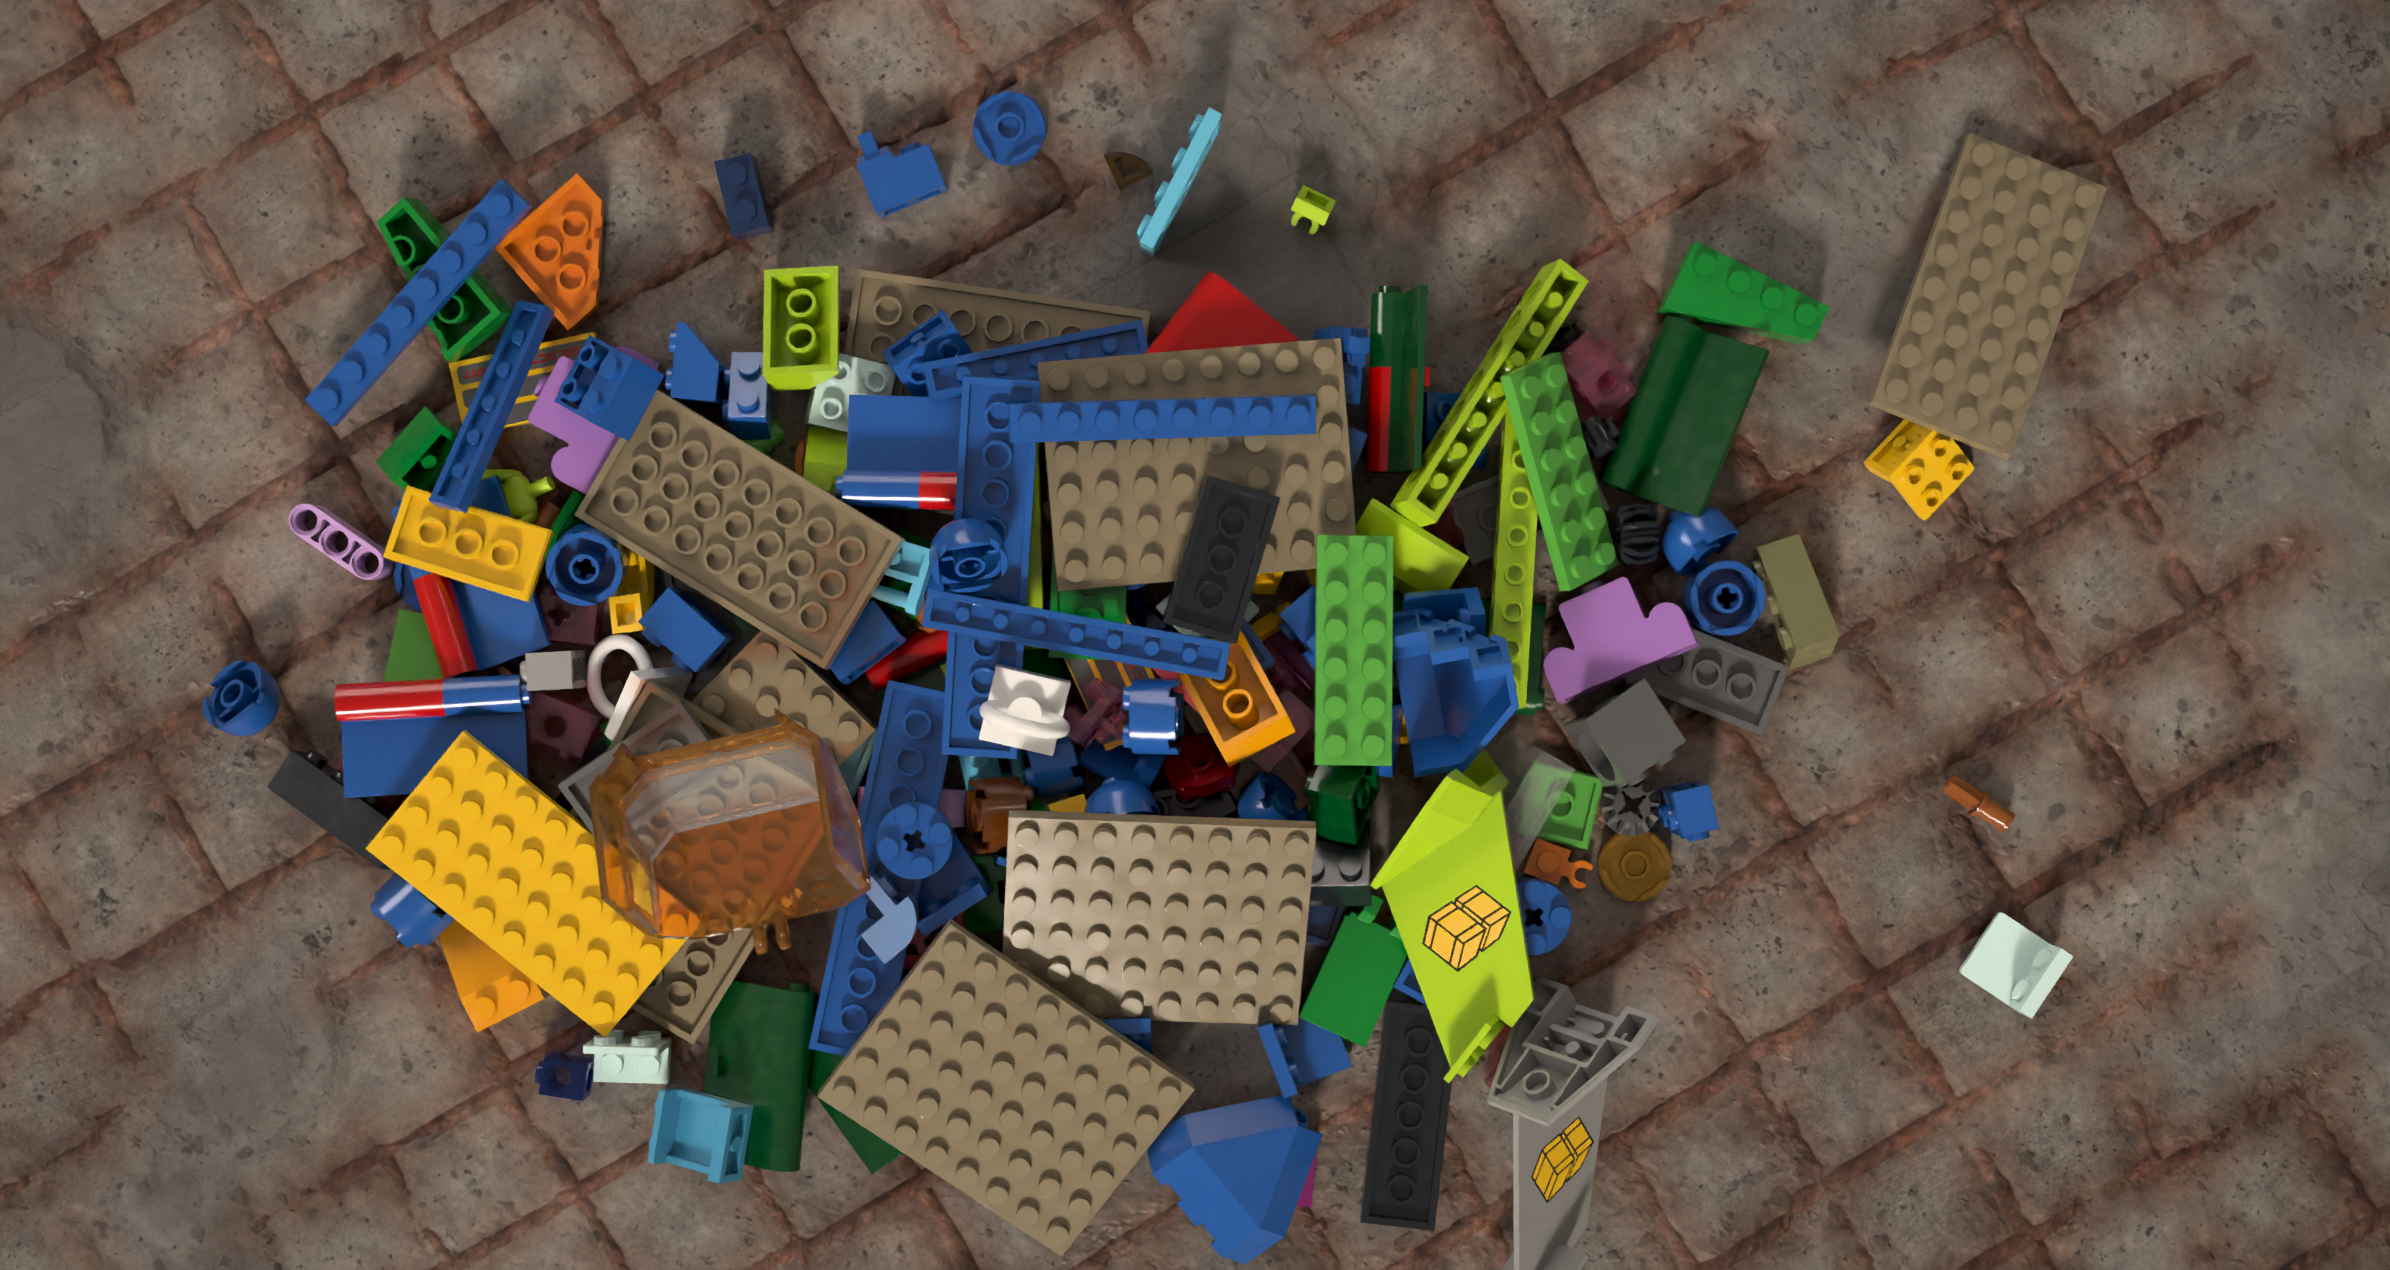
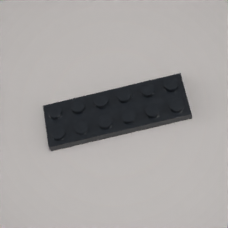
M1387 1000L1384 1006L1360 1213L1361 1223L1435 1230L1452 1081L1448 1083L1443 1079L1451 1068L1427 1004Z

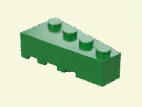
M403 197L377 221L398 266L402 267L409 282L450 237L448 232L419 199ZM477 268L428 323L431 332L435 333L442 347L440 350L446 362L462 361L509 320L512 309Z
M1695 241L1688 246L1656 313L1672 316L1674 314L1694 317L1696 319L1695 322L1709 323L1731 330L1751 332L1764 337L1805 345L1814 341L1830 307Z

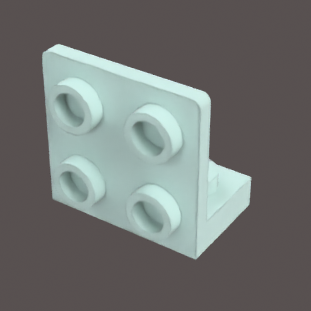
M839 353V374L811 388L803 424L848 432L849 395L891 396L896 373L890 365Z
M1997 912L1960 967L1959 972L2017 1012L2033 1018L2073 956L2062 948L2049 944L2006 914Z
M612 1029L606 1037L595 1035L592 1040L583 1045L584 1054H594L593 1082L668 1084L670 1082L671 1037H661L660 1031H639L638 1036H624L623 1030Z

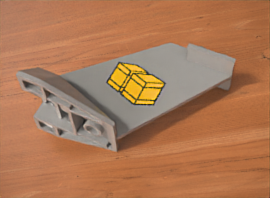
M1538 976L1533 983L1535 999L1510 1029L1487 1097L1489 1105L1513 1113L1514 1251L1501 1270H1581L1589 1257L1586 1253L1573 1248L1588 1224L1607 1079L1613 1071L1642 1047L1660 1019L1655 1014L1628 1005L1619 1017L1579 1005L1567 985Z

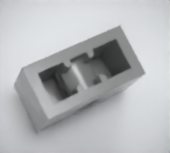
M586 650L525 653L526 661L521 662L520 675L522 683H527V691L587 687Z

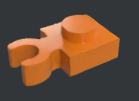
M1535 837L1522 872L1555 885H1559L1561 877L1565 876L1572 886L1585 889L1586 884L1576 880L1575 871L1581 867L1592 871L1593 866L1581 859L1570 862L1568 858L1571 850Z

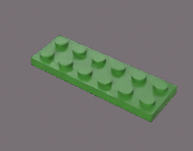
M1561 352L1545 355L1500 376L1559 590L1571 591L1618 566L1619 563Z
M1316 535L1314 765L1392 766L1393 536Z

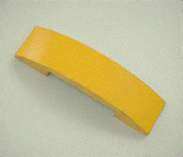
M627 547V573L617 588V596L609 597L612 634L644 631L646 628L638 621L653 605L654 564Z

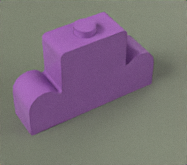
M625 346L616 347L619 351L657 371H660L662 364ZM562 356L558 359L550 376L543 375L537 384L534 395L538 399L529 414L528 421L568 443V447H563L554 454L551 462L552 471L561 482L587 494L620 437L598 427L554 401L562 383L566 380L575 363L574 360Z
M1621 577L1605 585H1602L1601 581H1597L1581 589L1582 595L1560 604L1559 611L1575 648L1571 650L1570 648L1560 647L1549 652L1544 661V670L1557 702L1563 705L1699 647V643L1687 616L1679 606L1669 602L1660 603L1652 608L1649 617L1646 618L1635 590L1627 578Z

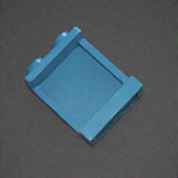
M685 1087L660 1089L655 1103L652 1135L649 1139L648 1162L652 1164L670 1163L708 1174L707 1180L719 1184L742 1180L753 1106Z

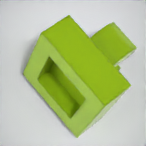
M1303 185L1291 207V210L1295 212L1291 219V225L1296 226L1301 217H1306L1312 221L1309 234H1315L1320 224L1325 225L1336 201Z

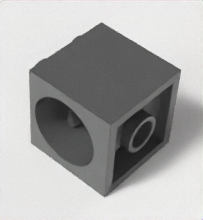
M1645 678L1620 685L1563 725L1604 787L1617 785L1619 788H1622L1627 784L1633 786L1650 775L1647 770L1649 767L1658 762L1660 765H1663L1679 754L1677 747L1686 742V739Z

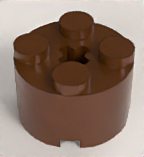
M1016 775L970 779L969 784L974 787V790H969L966 793L968 833L976 832L978 841L971 842L972 848L976 854L1006 852L1009 810L1027 811V808L1032 807L1033 796L1030 785L1023 786L1020 778Z

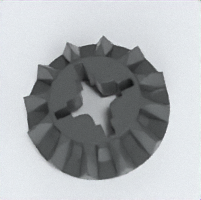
M1642 780L1633 786L1627 784L1622 788H1619L1617 785L1608 786L1601 799V813L1604 821L1613 831L1625 836H1638L1650 830L1659 819L1658 806L1661 803L1656 795V790ZM1624 796L1628 797L1631 801L1634 799L1638 800L1639 798L1643 799L1637 807L1638 815H1635L1632 811L1624 812L1622 815L1618 814L1626 804L1623 799Z

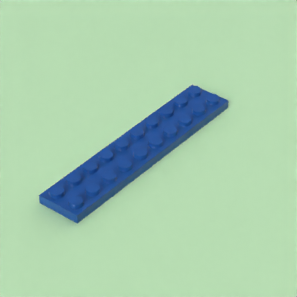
M963 375L955 520L975 518L990 524L999 532L1009 562L1005 574L1001 576L1000 571L992 578L993 584L989 587L974 592H950L1027 606L1037 442H1009L1008 403L1039 402L1040 380ZM948 631L941 754L1017 759L1018 748L979 739L983 721L980 715V707L988 700L996 663L1023 670L1024 645Z
M888 680L851 849L852 869L843 886L808 1049L845 1056L901 984L909 944L884 964L863 939L861 934L884 915L861 888V885L874 874L880 879L886 876L899 892L895 896L899 903L909 894H912L918 905L923 879L902 878L888 870L877 854L876 835L884 817L901 804L911 801H925L939 807L950 756L941 754L944 691ZM918 830L913 835L908 833L906 835V838L910 840L909 846L912 849H915L918 845L925 846V842L921 840L923 833Z

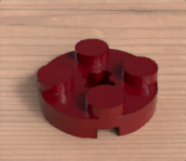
M1211 733L1195 734L1182 739L1177 743V746H1182L1180 755H1171V757L1167 755L1164 759L1163 765L1170 787L1177 792L1178 797L1183 800H1191L1195 797L1230 791L1236 785L1235 777L1240 769V762L1228 767ZM1206 762V766L1199 767V763Z

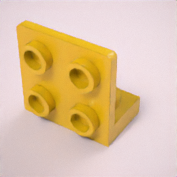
M1905 419L1863 462L1870 472L1892 483L1915 514L1924 521L1974 471V466L1953 438Z

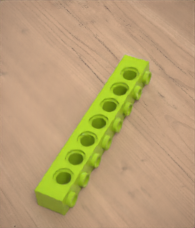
M1558 259L1540 269L1422 454L1421 469L1413 470L1390 504L1393 509L1419 527L1434 524L1438 521L1508 410L1500 376L1541 358L1589 280L1562 259Z
M1508 408L1501 424L1489 638L1495 634L1505 638L1507 641L1519 704L1518 709H1523L1526 707L1538 512Z

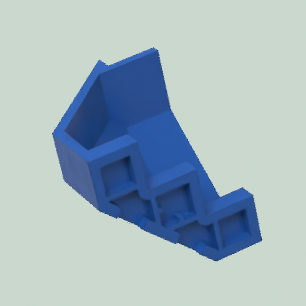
M1424 608L1393 613V660L1415 778L1436 775L1455 769L1463 773L1519 708L1507 641L1505 638L1495 634L1490 638L1476 633L1475 627L1454 619H1450L1448 622L1434 618L1432 611Z
M1283 1095L1184 1114L1162 1130L1147 1149L1154 1177L1162 1186L1168 1183L1181 1198L1177 1205L1196 1227L1202 1224L1215 1240L1210 1245L1221 1257L1246 1264L1286 1236L1323 1134L1308 1129L1309 1122L1307 1116L1302 1109L1293 1106L1291 1097L1284 1098Z

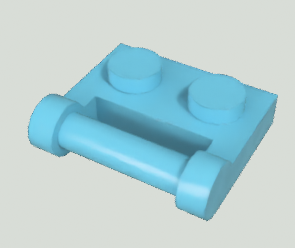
M904 541L885 575L912 583L909 594L879 584L871 598L905 608L906 613L918 616L924 604V594L931 574L929 563L930 549Z

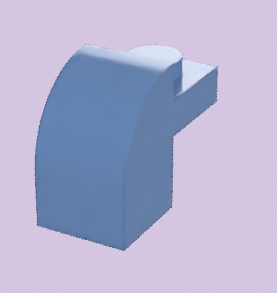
M874 874L861 885V888L884 916L865 930L861 936L881 961L886 964L901 952L915 936L920 917L919 908L912 894H909L899 903L895 898L899 892L886 876L880 879Z

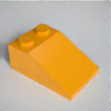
M1241 630L1237 643L1230 644L1224 681L1178 673L1228 767L1296 732L1288 714Z
M454 920L439 935L460 1000L477 1032L550 995L458 921Z

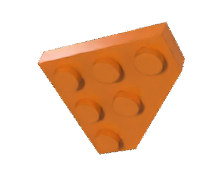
M578 173L514 228L495 248L570 332L599 308L605 207L603 200Z

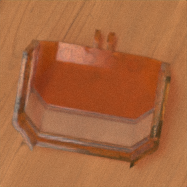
M774 708L776 719L780 725L637 757L622 742L612 755L615 759L603 775L598 774L589 786L601 900L648 938L699 940L752 928L755 950L760 955L768 952V940L763 925L775 923L777 944L781 950L791 947V939L786 920L845 907L869 891L871 883L861 817L857 812L832 752L818 735L806 727L797 724L787 715Z

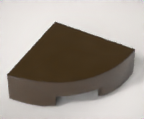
M1119 151L1104 154L1106 163L1119 190L1153 175L1149 165L1135 155Z

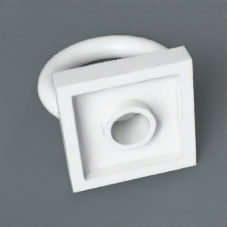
M614 634L602 639L592 650L586 668V684L590 699L595 708L605 718L610 720L604 734L611 741L615 738L649 680H655L683 697L693 676L691 671L687 673L679 666L654 669L646 649L634 638L623 634ZM615 649H622L633 657L638 670L630 672L617 705L614 706L604 693L601 682V670L606 656Z
M996 663L988 700L980 707V715L983 721L979 739L1053 756L1057 739L1065 737L1070 731V725L1063 718L1071 681Z

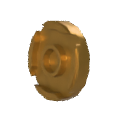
M1647 831L1638 836H1625L1616 832L1602 844L1597 857V870L1603 886L1614 896L1627 901H1646L1657 896L1667 885L1670 878L1672 857L1666 844L1656 834Z

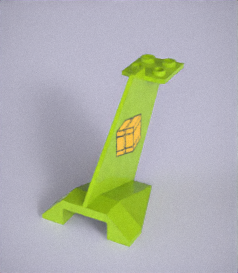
M1484 750L1478 754L1463 773L1455 769L1444 778L1370 884L1374 889L1382 886L1451 1068L1443 1078L1448 1083L1457 1074L1464 1078L1505 1024L1512 1028L1535 999L1503 799V791L1509 782L1490 755Z

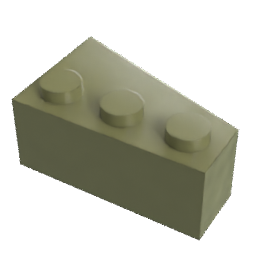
M1796 534L1757 547L1753 561L1750 562L1751 570L1761 579L1764 586L1765 606L1769 615L1772 616L1789 670L1831 657L1840 634L1800 535Z

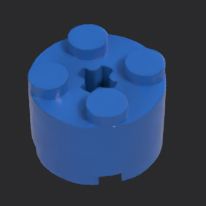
M588 523L575 525L567 530L552 547L546 561L548 580L550 579L555 592L563 600L578 606H591L609 598L623 581L628 569L626 547ZM584 558L591 560V565L593 566L591 571L584 569Z
M1736 561L1711 562L1701 566L1689 575L1683 591V606L1687 617L1695 628L1712 635H1736L1747 631L1761 615L1765 606V590L1761 579L1745 565ZM1722 591L1724 594H1730V601L1725 602L1724 606L1723 603L1717 602V595H1720Z
M1134 678L1132 685L1124 687L1123 709L1129 710V725L1123 726L1122 739L1124 748H1131L1133 754L1180 755L1182 746H1175L1176 736L1183 737L1184 694H1176L1175 687L1182 686L1181 679Z
M1063 716V718L1068 721L1071 729L1072 726L1068 716ZM1070 731L1065 737L1057 739L1053 756L1020 749L1021 754L1025 755L1026 761L1031 764V767L1025 768V773L1035 797L1041 796L1042 799L1087 787L1083 779L1085 778L1083 766L1078 763L1080 753L1075 738L1071 737Z
M911 801L894 808L884 817L876 835L877 854L882 863L892 873L906 879H924L938 872L950 858L955 844L953 826L947 814L936 805L925 801ZM918 830L923 833L921 840L925 842V846L918 845L915 849H912L909 846L910 840L906 838L907 833L913 835Z
M397 873L376 891L375 900L370 904L373 913L380 919L386 920L396 930L395 935L397 939L409 948H412L415 944L424 946L431 944L455 920Z
M1536 877L1517 878L1528 954L1536 956L1547 953L1561 944L1569 931L1572 921L1569 904L1561 891L1549 882ZM1527 908L1533 911L1538 908L1536 912L1538 919L1534 923L1530 920L1524 923L1527 919L1524 911Z

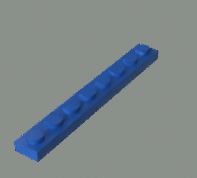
M500 179L309 394L305 401L331 426H338L532 208V205L506 180Z
M1314 394L1008 403L1010 443L1316 434V396Z
M928 588L921 627L1223 681L1231 644L1226 641Z

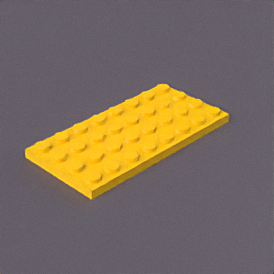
M466 730L462 731L365 848L604 1037L611 1032L703 920L608 843L602 847L588 827Z

